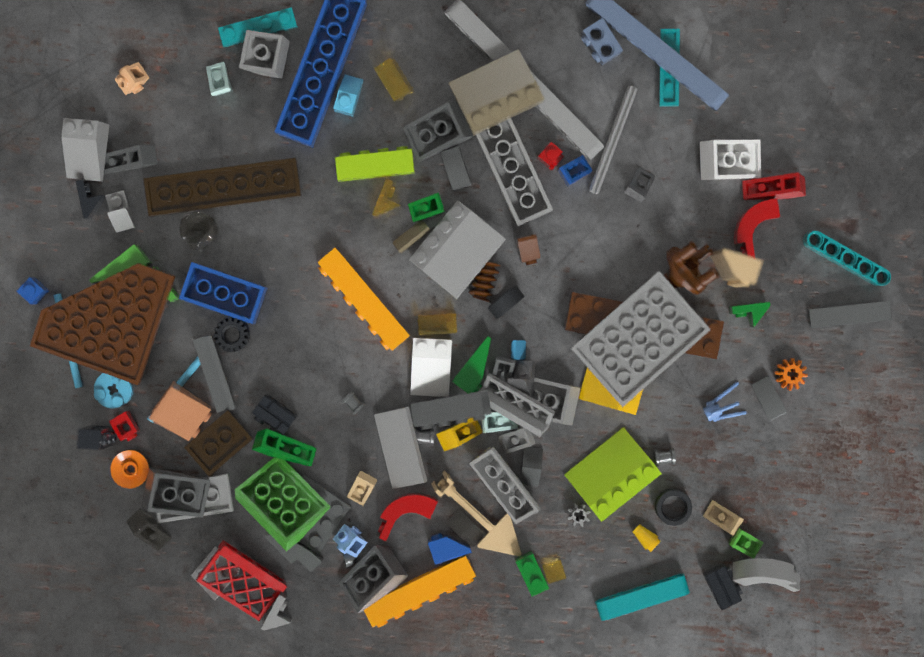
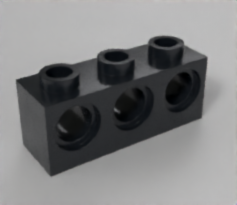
M90 425L80 428L77 435V449L102 450L111 447L116 443L117 434L112 426Z

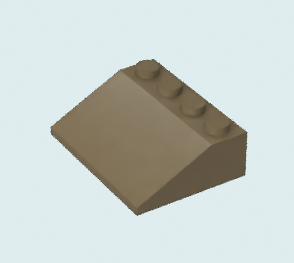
M519 49L448 83L473 136L543 103L545 100Z

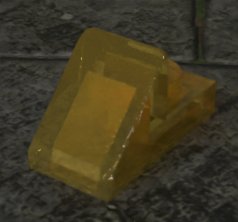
M386 179L372 214L374 217H379L401 207V205L388 200V197L392 198L396 188L391 180Z

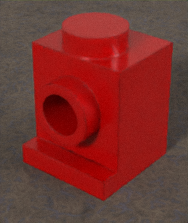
M550 142L538 156V159L552 171L564 158V155H562V150L553 142Z
M125 411L109 421L120 441L126 439L129 442L138 436L136 432L140 431L131 416L130 411ZM126 423L130 426L129 430H125L124 425Z

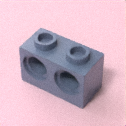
M603 18L585 28L581 33L583 35L581 39L586 47L590 46L593 51L591 55L596 63L600 62L601 65H604L623 51ZM598 31L600 38L593 39L590 32ZM608 47L611 51V54L607 56L603 55L601 53V48Z

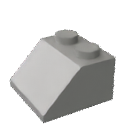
M246 30L239 68L263 76L282 79L290 41L283 35Z

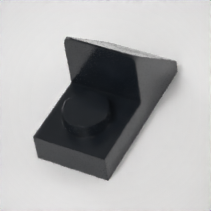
M83 179L75 181L83 218L90 220L94 217L106 196L91 197L93 194L91 184Z

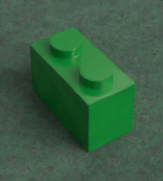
M532 551L515 558V562L532 597L549 589L548 583Z

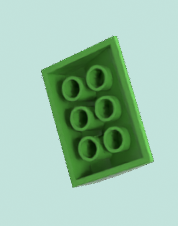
M278 458L270 460L235 489V499L286 552L299 542L330 508V505L285 460Z

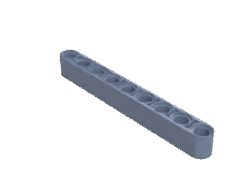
M587 0L585 2V5L600 18H603L607 24L713 110L717 111L729 97L722 88L613 0Z

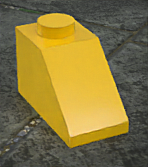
M468 418L466 423L455 424L437 433L436 435L444 452L482 434L483 431L479 422L474 421L473 418Z

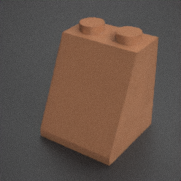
M173 381L151 411L149 419L189 441L191 437L196 438L201 430L199 428L203 421L206 423L212 415L210 412L211 406Z

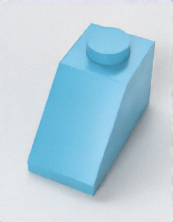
M344 75L333 107L335 112L354 116L363 79Z

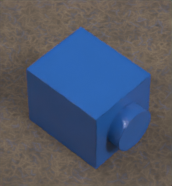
M29 277L17 290L32 305H37L50 291L34 277Z

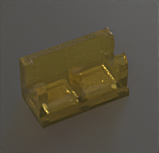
M389 58L374 68L394 101L402 100L404 96L414 92L395 59Z
M456 314L418 316L419 335L457 333Z

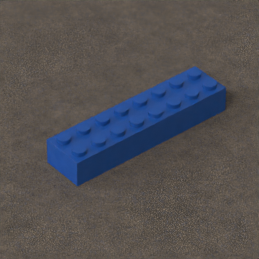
M324 0L276 126V134L306 146L314 147L366 10V0Z

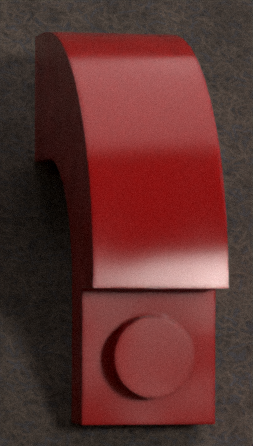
M778 198L757 203L742 214L734 231V244L742 243L740 254L755 258L753 232L762 221L780 218Z
M409 493L394 499L386 506L380 518L386 520V523L382 521L378 530L381 533L379 539L387 540L395 521L403 514L417 513L430 519L438 499L422 493Z

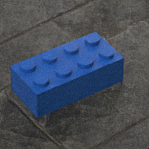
M191 262L179 299L255 324L267 287Z

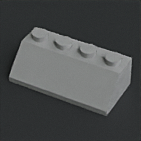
M493 445L481 452L469 463L515 524L541 509Z

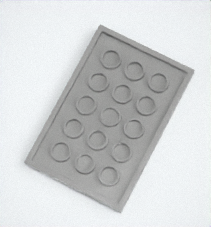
M658 271L571 349L623 407L711 329Z

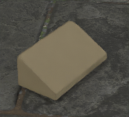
M420 220L394 240L393 245L399 253H403L429 233L430 228L423 220Z

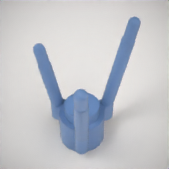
M735 382L713 400L706 402L707 406L703 410L709 422H716L747 413L746 411L722 415L723 411L738 406L739 402L720 408L719 404L714 405L737 387L739 382Z

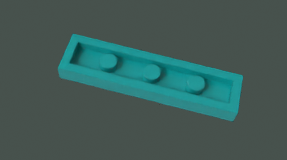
M291 7L222 26L218 30L223 47H228L244 42L246 30L275 34L298 26Z
M661 29L660 39L680 54V29ZM660 67V107H679V81Z

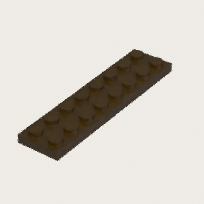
M296 158L143 178L149 217L302 196Z

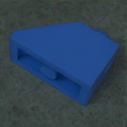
M438 533L430 536L431 539L428 540L435 565L472 553L469 545L447 534L442 535Z

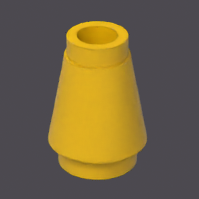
M641 524L632 532L644 549H648L650 552L661 542L658 539V535Z

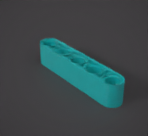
M811 231L804 235L803 244L805 247L870 284L885 286L890 282L891 274L887 269L819 231ZM811 235H815L817 238L815 245H812L809 241ZM828 244H831L834 248L832 254H828L826 251ZM844 254L850 256L848 264L843 261ZM862 263L866 264L867 271L865 273H862L860 271V265ZM879 272L882 273L884 277L881 283L878 282L876 278Z
M677 574L595 601L600 620L605 621L685 596L690 593L685 574Z

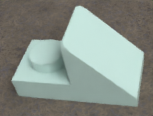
M225 62L206 67L212 96L233 91Z
M491 412V415H485V419L482 420L483 433L518 429L517 423L498 412Z

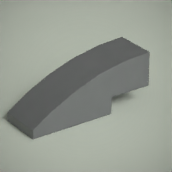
M269 533L265 536L291 564L298 559L310 572L323 560L319 554L301 542H297L286 552Z

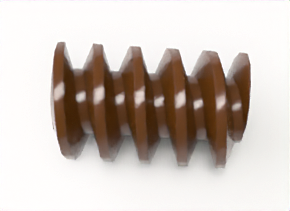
M487 262L478 273L479 275H476L474 278L477 283H471L475 290H469L468 293L473 298L491 303L486 297L493 296V293L489 291V289L495 288L491 281H497L493 274L500 273L495 267L501 265Z

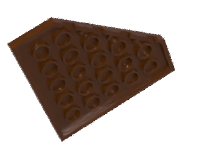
M137 263L126 270L42 309L30 346L135 385H140L176 276Z

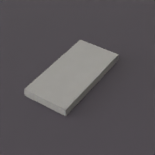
M409 407L374 414L392 489L427 482Z
M229 473L201 477L211 480L203 516L234 511ZM156 512L158 523L195 518L194 516Z

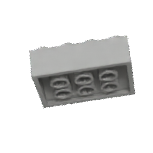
M457 200L409 260L458 299L506 239Z

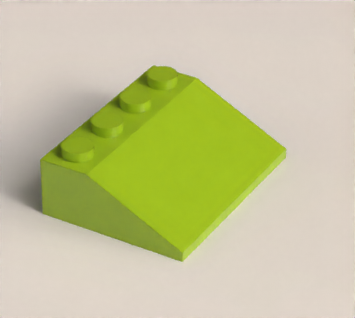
M622 427L564 475L602 522L662 473L626 429Z

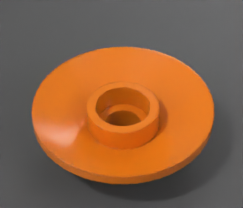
M123 451L116 455L111 463V476L123 488H136L147 479L149 471L148 461L137 451ZM129 465L134 466V472L128 470Z

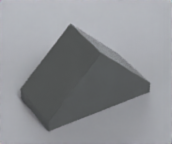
M496 356L492 375L508 383V378H512L516 360ZM490 382V385L497 386L495 383Z
M524 448L520 481L523 485L538 487L542 470L543 448Z

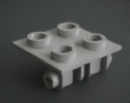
M216 546L192 573L191 576L195 581L218 550ZM221 555L215 561L216 567L228 565L227 559ZM240 567L231 568L232 578L240 573ZM228 569L217 571L218 580L230 578ZM215 572L206 573L203 579L207 582L216 581ZM197 582L214 601L219 597V595ZM231 582L219 584L220 590L223 592Z

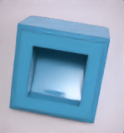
M512 340L511 359L524 360L526 358V341Z

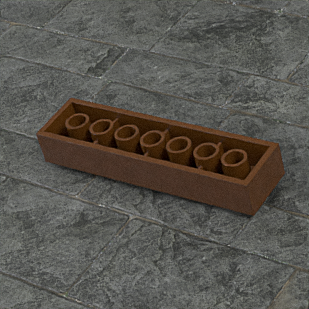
M571 292L564 330L587 334L623 302ZM700 317L711 330L690 347L685 354L717 359L724 321Z

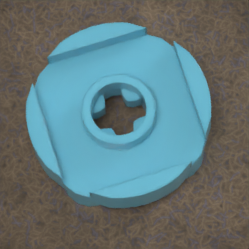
M102 373L95 381L94 398L106 408L122 407L132 398L133 385L130 382ZM115 384L118 392L111 394L109 386Z

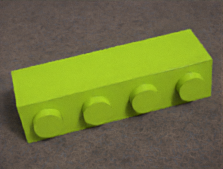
M408 146L397 147L396 151H389V148L378 149L377 153H370V150L359 151V155H351L350 152L340 153L339 157H335L337 180L342 182L415 174L412 149H408Z

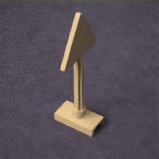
M445 470L442 472L444 479H441L438 484L434 481L431 483L434 491L440 497L444 493L448 497L451 496L488 530V533L478 542V548L516 556L522 555L511 517L507 513L493 525L456 491L451 476Z

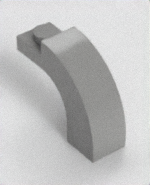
M746 559L733 562V581L743 586L771 583L780 585L793 592L800 591V572L794 570V565L774 559Z

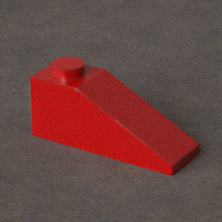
M799 172L742 181L744 200L789 199L806 196L805 177Z

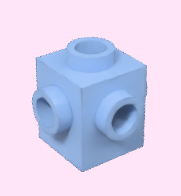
M346 524L342 526L333 538L338 544V550L344 554L348 553L355 558L368 543L361 536L362 532L357 527L352 526L351 528Z

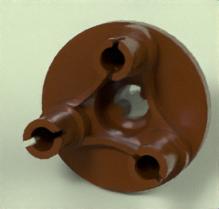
M690 241L681 249L671 247L667 250L666 257L669 269L663 276L675 290L678 287H685L690 292L698 295L707 288L708 284L720 277L719 272L714 267H711L703 274L698 269L701 262L713 254L711 248L708 250L710 247L708 244H705L698 250L697 245Z

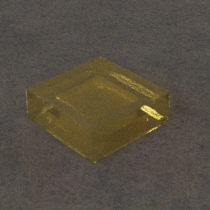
M560 559L542 565L548 584L566 579Z

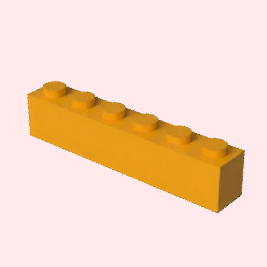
M337 248L331 250L317 262L320 265L318 267L319 271L325 277L328 275L333 280L330 283L337 292L341 290L345 296L342 298L349 306L352 304L355 306L357 316L362 321L366 319L370 324L368 329L374 335L378 334L382 338L380 343L386 350L390 348L393 351L410 336Z
M467 554L454 558L397 586L390 593L366 608L364 612L372 627L376 625L378 628L388 623L387 620L393 617L398 619L405 615V611L409 609L414 611L422 607V603L427 600L429 602L437 600L440 597L439 594L444 592L447 594L457 589L456 586L462 583L467 585L473 582L476 573Z

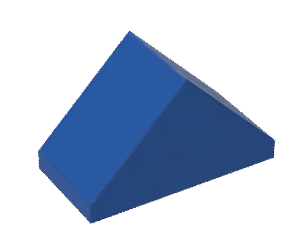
M583 155L558 169L567 187L593 171Z

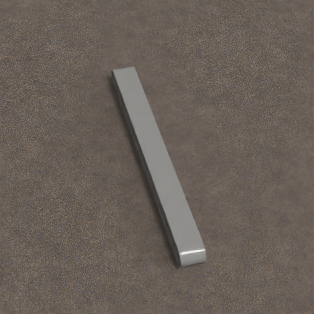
M455 0L444 11L445 15L491 62L512 53L461 0ZM532 73L545 99L543 103L536 107L591 161L604 148V145Z

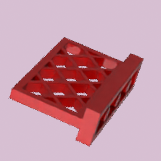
M222 540L219 549L196 578L197 582L258 621L261 620L278 595L287 588L284 579L224 540ZM220 555L227 559V566L216 567L215 561ZM240 567L243 570V576L232 578L231 568ZM228 569L230 578L218 580L217 571ZM215 572L216 581L207 582L203 579L206 573ZM253 577L258 579L259 586L248 588L246 579ZM244 579L245 588L234 590L233 581ZM231 582L232 591L222 592L220 590L219 584ZM270 587L275 590L272 596L263 598L262 589ZM260 589L261 598L250 600L249 591ZM246 592L248 601L240 603L236 601L235 594ZM262 602L263 608L259 614L251 610V604Z

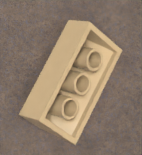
M726 249L715 251L710 255L722 280L728 281L727 285L738 288L749 287L750 284L756 283L762 264L761 260Z

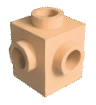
M137 62L122 67L115 81L125 95L132 92L137 94L143 90V85L149 79V76L140 63Z

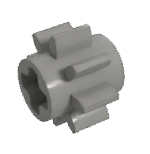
M574 503L573 509H567L571 513L567 519L574 520L572 522L573 526L576 523H580L583 527L585 520L590 521L586 514L591 512L590 510L584 511L585 504L578 507ZM581 510L583 517H578V519H576L574 513H579Z

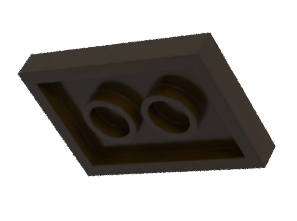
M227 410L184 448L204 472L211 476L254 438L230 410Z

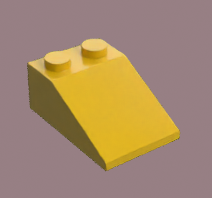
M587 368L578 399L636 415L642 391L622 407Z

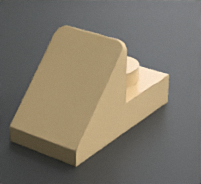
M360 471L347 498L364 506L377 480Z
M713 500L703 517L733 536L744 520Z

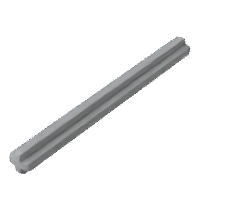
M629 85L618 110L589 188V192L593 194H598L637 93V88Z

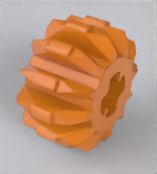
M790 358L789 362L783 359V365L777 364L780 372L774 371V374L780 375V377L776 378L775 381H782L780 384L781 388L787 386V390L791 391L793 386L795 389H799V383L805 384L802 377H808V374L802 373V371L807 369L806 366L800 367L802 361L798 360L795 363V359ZM794 372L795 375L790 377L787 376V373Z

